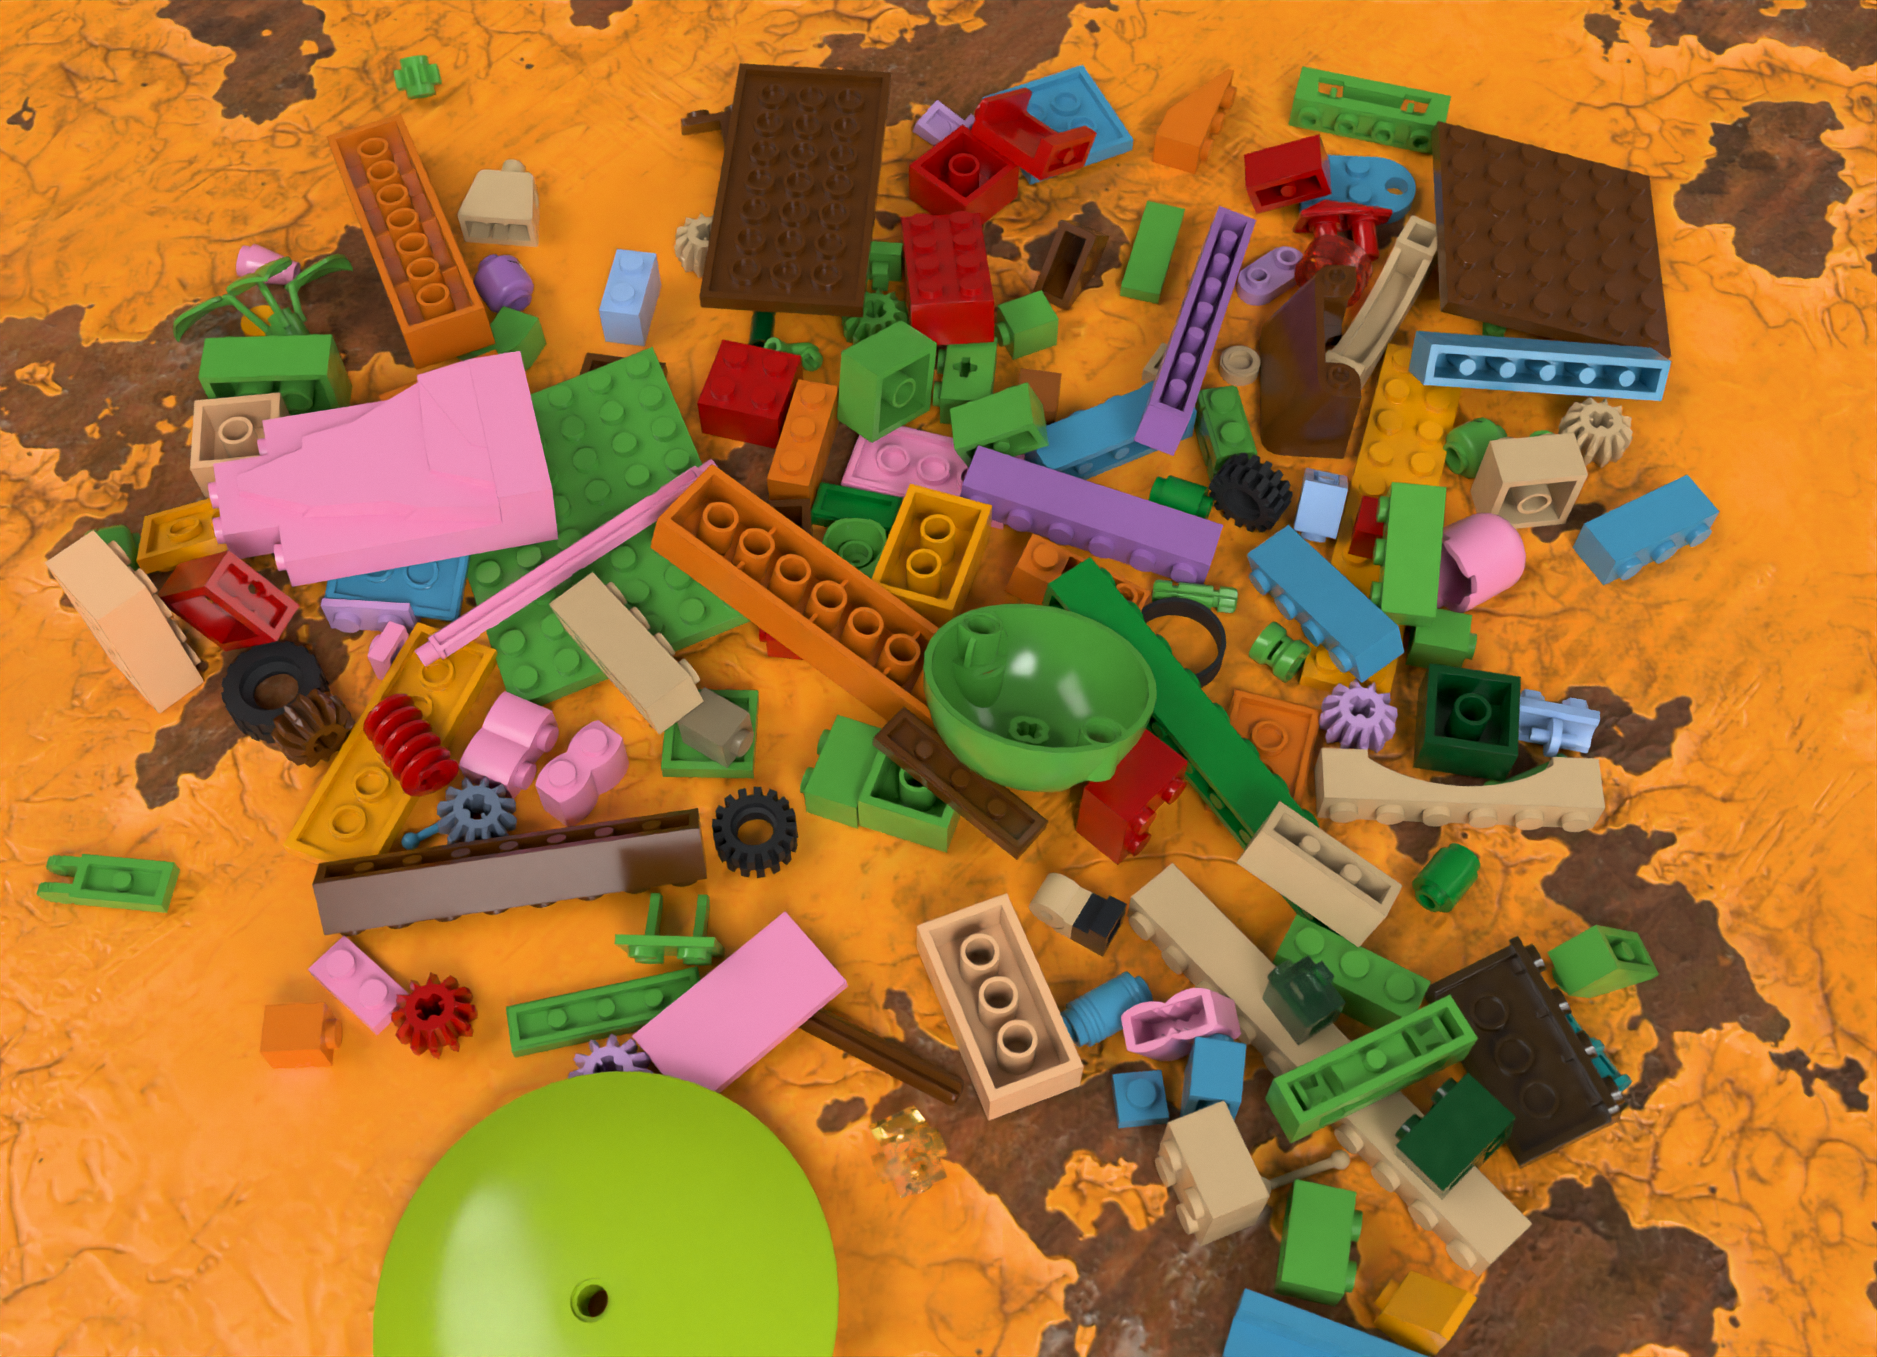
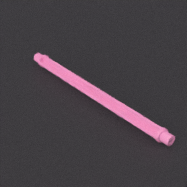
M710 459L699 467H691L659 488L652 495L640 500L428 637L429 641L414 650L426 667L440 657L443 660L479 637L487 629L496 626L571 577L572 574L581 568H585L656 522L664 511L711 464L717 467L715 462Z

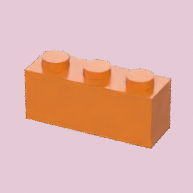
M798 379L767 476L769 500L810 498L812 511L839 424L837 419L839 386Z

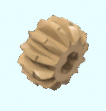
M700 212L698 219L686 217L684 226L677 227L675 235L676 244L674 245L675 255L684 267L685 272L695 271L698 278L703 276L713 215L705 217L702 212Z
M1589 396L1583 403L1574 402L1569 407L1566 416L1562 418L1559 424L1560 430L1558 433H1574L1585 466L1594 461L1602 469L1609 461L1616 463L1623 456L1626 448L1629 447L1633 438V431L1630 429L1632 418L1622 415V405L1617 407L1609 406L1607 397L1600 403H1597Z

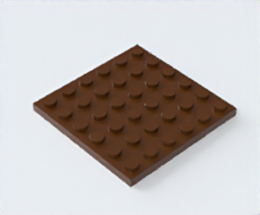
M1438 121L1431 131L1440 311L1559 341L1649 347L1669 359L1671 357L1650 177L1604 163L1582 159L1566 153L1536 147L1532 144H1525L1497 135H1490Z

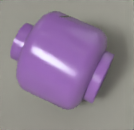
M493 254L487 256L479 263V270L475 274L473 283L477 292L492 312L499 313L503 306L521 312L530 304L534 284L516 257Z

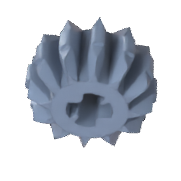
M485 776L480 781L479 786H473L472 782L465 777L462 780V790L449 786L445 792L447 801H440L437 805V815L441 817L437 822L438 832L442 835H448L447 844L509 836L507 832L514 831L517 825V818L512 815L516 811V802L514 798H505L506 788L503 784L490 789L489 779ZM480 813L481 819H473V814Z

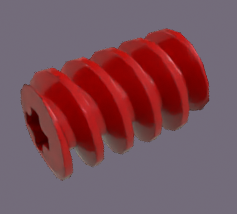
M394 694L382 700L369 712L364 721L363 731L368 740L372 741L377 753L381 754L385 765L390 768L394 778L400 781L399 784L404 793L419 797L432 794L453 781L458 775V763L456 760L449 759L450 752L448 748L440 745V737L438 734L431 732V724L429 721L422 719V711L420 708L413 706L414 701L412 697L407 694Z

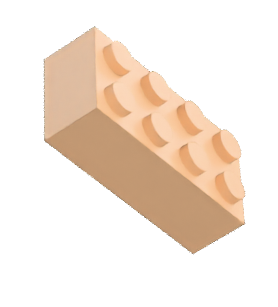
M93 530L49 559L45 564L109 659L160 714L204 682L195 667L201 661L185 642L187 638L182 630L170 618L173 615L157 594H154L158 590L150 578L140 568L134 571L131 566H128L132 563L131 560L114 540L106 544Z
M1007 893L917 925V950L988 1121L1080 1086L1084 1066Z

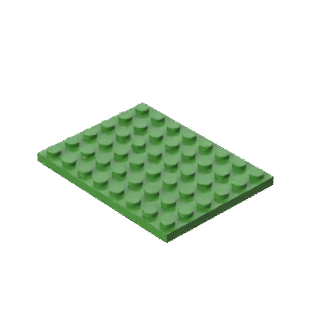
M653 347L531 394L553 491L558 539L471 555L467 577L477 606L640 500L652 495L659 488L691 467L702 465ZM654 522L585 568H581L572 574L571 577L496 626L487 629L486 633L491 647L497 650L498 655L495 659L506 691L542 706L608 679L564 630L549 603L592 572L604 585H607L609 582L614 583L627 601L624 606L628 610L635 606L648 621L651 627L648 631L652 636L660 632L675 652L750 622V620L650 548L656 522Z

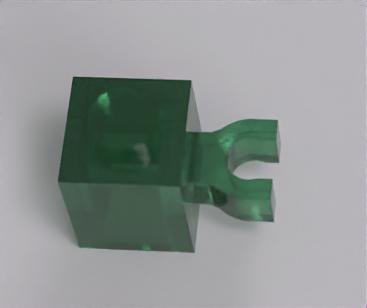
M1309 955L1295 964L1291 960H1287L1274 968L1267 976L1269 981L1262 1000L1298 1046L1337 1021L1346 1003L1331 984L1335 977L1323 961L1315 964Z

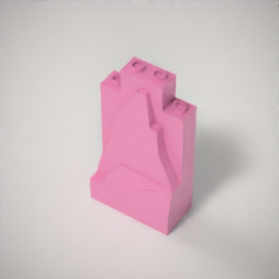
M516 351L472 358L417 375L418 382L389 400L262 420L265 438L257 439L260 456L213 464L215 482L208 483V490L213 509L219 508L220 517L213 518V527L218 545L226 543L228 550L240 559L274 553L278 571L287 570L291 585L294 587L557 540L558 532L553 491L521 352Z

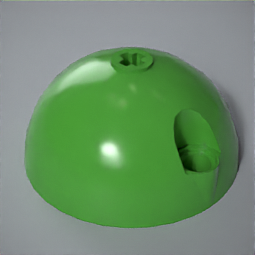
M1001 604L968 611L940 627L930 639L924 653L923 688L933 724L941 739L956 758L971 771L999 785L1017 790L1061 792L1087 780L1101 782L1111 779L1115 774L1116 766L1136 745L1144 733L1157 699L1156 682L1151 668L1141 653L1129 641L1093 619L1050 606Z

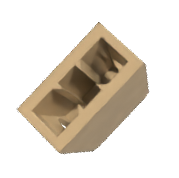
M509 159L504 161L501 171L483 169L477 173L457 215L465 242L538 247L539 195L534 175L525 172L526 168L521 162Z

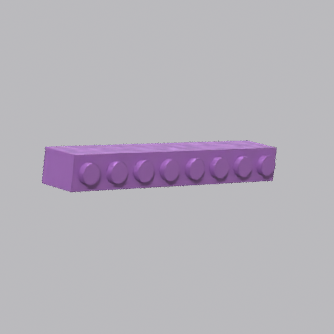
M1222 206L1218 207L1200 251L1133 441L1174 456L1190 421L1256 222L1255 219Z

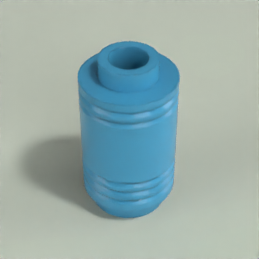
M1125 971L1121 975L1116 976V978H1112L1084 995L1079 996V998L1068 1002L1066 1010L1060 1014L1074 1044L1078 1047L1085 1044L1091 1047L1123 1029L1121 1020L1123 1013L1137 1004L1153 1001V997L1146 982L1140 976L1134 978Z

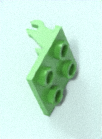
M651 893L645 935L615 934V945L628 953L629 958H635V963L664 964V956H677V959L683 960V964L707 966L712 965V957L724 958L725 948L715 937H707L710 897L704 894H698L693 936H660L663 912V895L661 893Z

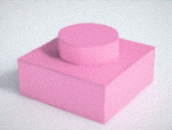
M389 621L381 635L375 636L370 644L367 657L377 678L383 680L409 637L406 627Z

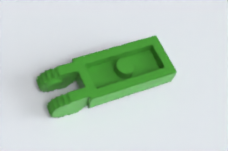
M82 854L81 857L53 855L48 858L47 870L57 875L74 877L73 883L44 882L39 885L36 894L45 901L59 902L61 904L74 903L75 905L167 913L180 869L175 862L89 854Z

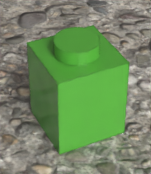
M1042 290L998 305L997 323L994 324V336L998 337L997 343L999 346H1005L1012 359L1015 360L1057 345L1059 318Z
M1437 609L1436 618L1429 628L1411 626L1405 665L1427 669L1429 663L1461 668L1465 659L1472 660L1477 643V634L1470 633L1472 615Z

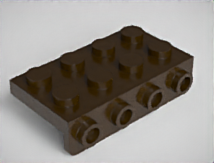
M1516 936L1508 940L1509 946L1429 985L1424 997L1428 1004H1431L1451 995L1476 1034L1477 1041L1465 1059L1460 1062L1466 1073H1469L1516 1117L1511 1136L1505 1143L1518 1167L1522 1169L1620 1121L1621 1111L1618 1105L1625 1101L1612 1077L1607 1075L1601 1078L1591 1061L1597 1058L1598 1055L1584 1030L1575 1033L1566 1016L1571 1014L1572 1011L1558 986L1549 989L1540 974L1547 969L1537 949L1532 943L1524 946L1520 938Z

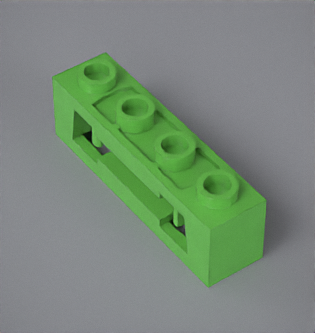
M1302 66L1292 105L1289 126L1432 154L1431 131L1438 121L1446 123L1451 96ZM1319 82L1342 86V97H1336L1338 90L1334 87L1331 88L1329 95L1318 92ZM1404 99L1429 104L1425 113L1414 112V103H1409L1406 111L1400 109Z
M1448 995L1274 1078L1265 1100L1291 1144L1464 1060L1478 1038L1451 995Z

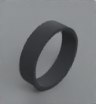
M1179 597L1159 599L1142 608L1141 612L1145 623L1161 616L1178 615L1197 621L1211 633L1217 644L1218 656L1208 668L1195 674L1201 684V688L1209 684L1221 668L1226 648L1225 630L1218 617L1206 606L1196 601Z

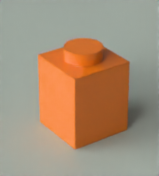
M325 1002L265 1005L260 1053L273 1069L332 1066L334 1049H339L342 1043V1025L340 1019L335 1018Z

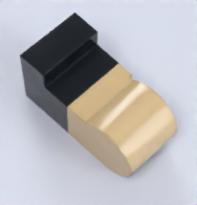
M1049 873L1030 902L1029 909L1034 916L1054 928L1056 932L1103 957L1123 923L1127 904L1112 896H1109L1106 900L1080 887L1075 881L1062 874Z

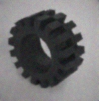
M1240 453L1239 456L1233 454L1226 460L1211 480L1208 490H1211L1209 497L1216 500L1214 507L1217 511L1222 509L1225 511L1222 515L1225 519L1229 520L1232 517L1236 520L1234 525L1241 528L1245 524L1247 531L1254 532L1257 528L1259 533L1265 532L1266 529L1270 530L1273 528L1291 503L1290 499L1293 495L1292 491L1288 490L1290 484L1288 480L1281 481L1284 474L1280 470L1274 472L1270 469L1273 464L1266 460L1262 464L1260 463L1259 456L1253 454L1249 459L1247 453Z
M754 787V795L748 796L746 788L738 790L739 799L735 800L730 794L724 799L726 807L724 808L719 805L715 811L717 819H713L712 829L718 856L722 863L726 861L727 868L732 872L740 868L741 876L749 878L751 870H756L757 878L765 877L764 869L769 867L772 873L775 874L780 871L779 862L782 861L787 865L792 860L791 851L796 853L798 832L794 810L789 808V801L784 796L778 800L777 791L769 789L767 796L763 795L762 787ZM760 819L771 824L774 829L773 834L765 843L747 845L737 836L741 825L750 820Z

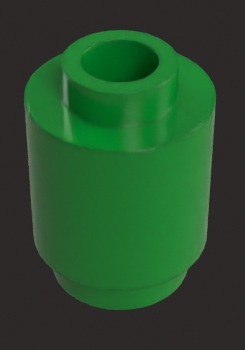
M1169 475L1167 478L1160 476L1156 478L1148 501L1208 519L1214 498L1208 496V487Z
M1452 843L1447 848L1439 849L1412 882L1415 898L1418 903L1431 912H1450L1478 879L1477 871L1481 865L1477 856L1467 847L1457 843Z

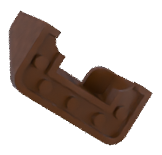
M1329 265L1321 268L1262 326L1259 340V357L1261 360L1260 438L1266 450L1273 454L1344 459L1362 398L1361 380L1357 371L1349 365L1326 362L1325 346L1330 342L1331 345H1337L1341 340L1342 323L1348 300L1354 294L1356 286V266Z

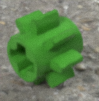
M426 55L411 56L399 60L401 69L393 70L398 91L406 90L408 99H420L436 95L434 85L442 84L437 64L429 65L428 56Z

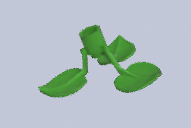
M333 254L317 261L298 274L284 286L285 290L290 293L294 313H292L289 307L281 310L265 284L269 278L291 266L292 260L289 256L273 260L259 267L255 273H248L236 279L226 288L227 294L213 297L186 310L174 321L173 335L177 342H179L182 335L200 318L214 309L226 305H233L258 326L266 336L309 335L310 332L304 324L307 318L302 312L298 290L305 284L329 273L343 270L353 271L352 265L345 255ZM257 285L274 312L268 318L271 326L269 327L242 304L236 296Z

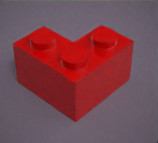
M1145 729L1136 745L1116 766L1115 774L1111 779L1101 782L1090 781L1084 787L1076 832L1117 865L1129 853L1134 857L1137 856L1151 838L1148 830L1157 816L1155 811L1164 802L1171 805L1184 791L1187 782L1183 779L1188 761Z

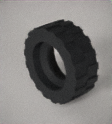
M276 641L256 645L246 653L242 652L237 656L238 659L227 668L228 673L225 678L223 677L221 684L223 687V692H221L222 700L238 728L244 734H249L253 740H264L267 743L274 744L275 739L271 733L276 726L273 719L283 714L285 709L283 706L274 710H266L256 704L254 693L256 687L261 682L274 675L287 674L292 676L298 683L297 695L301 694L306 697L315 688L322 693L330 691L329 683L313 654L310 655L308 649L302 645L299 647L289 641H285V643ZM296 695V697H295L290 703H288L287 705H291L293 702H295V701H296V698H297V695Z

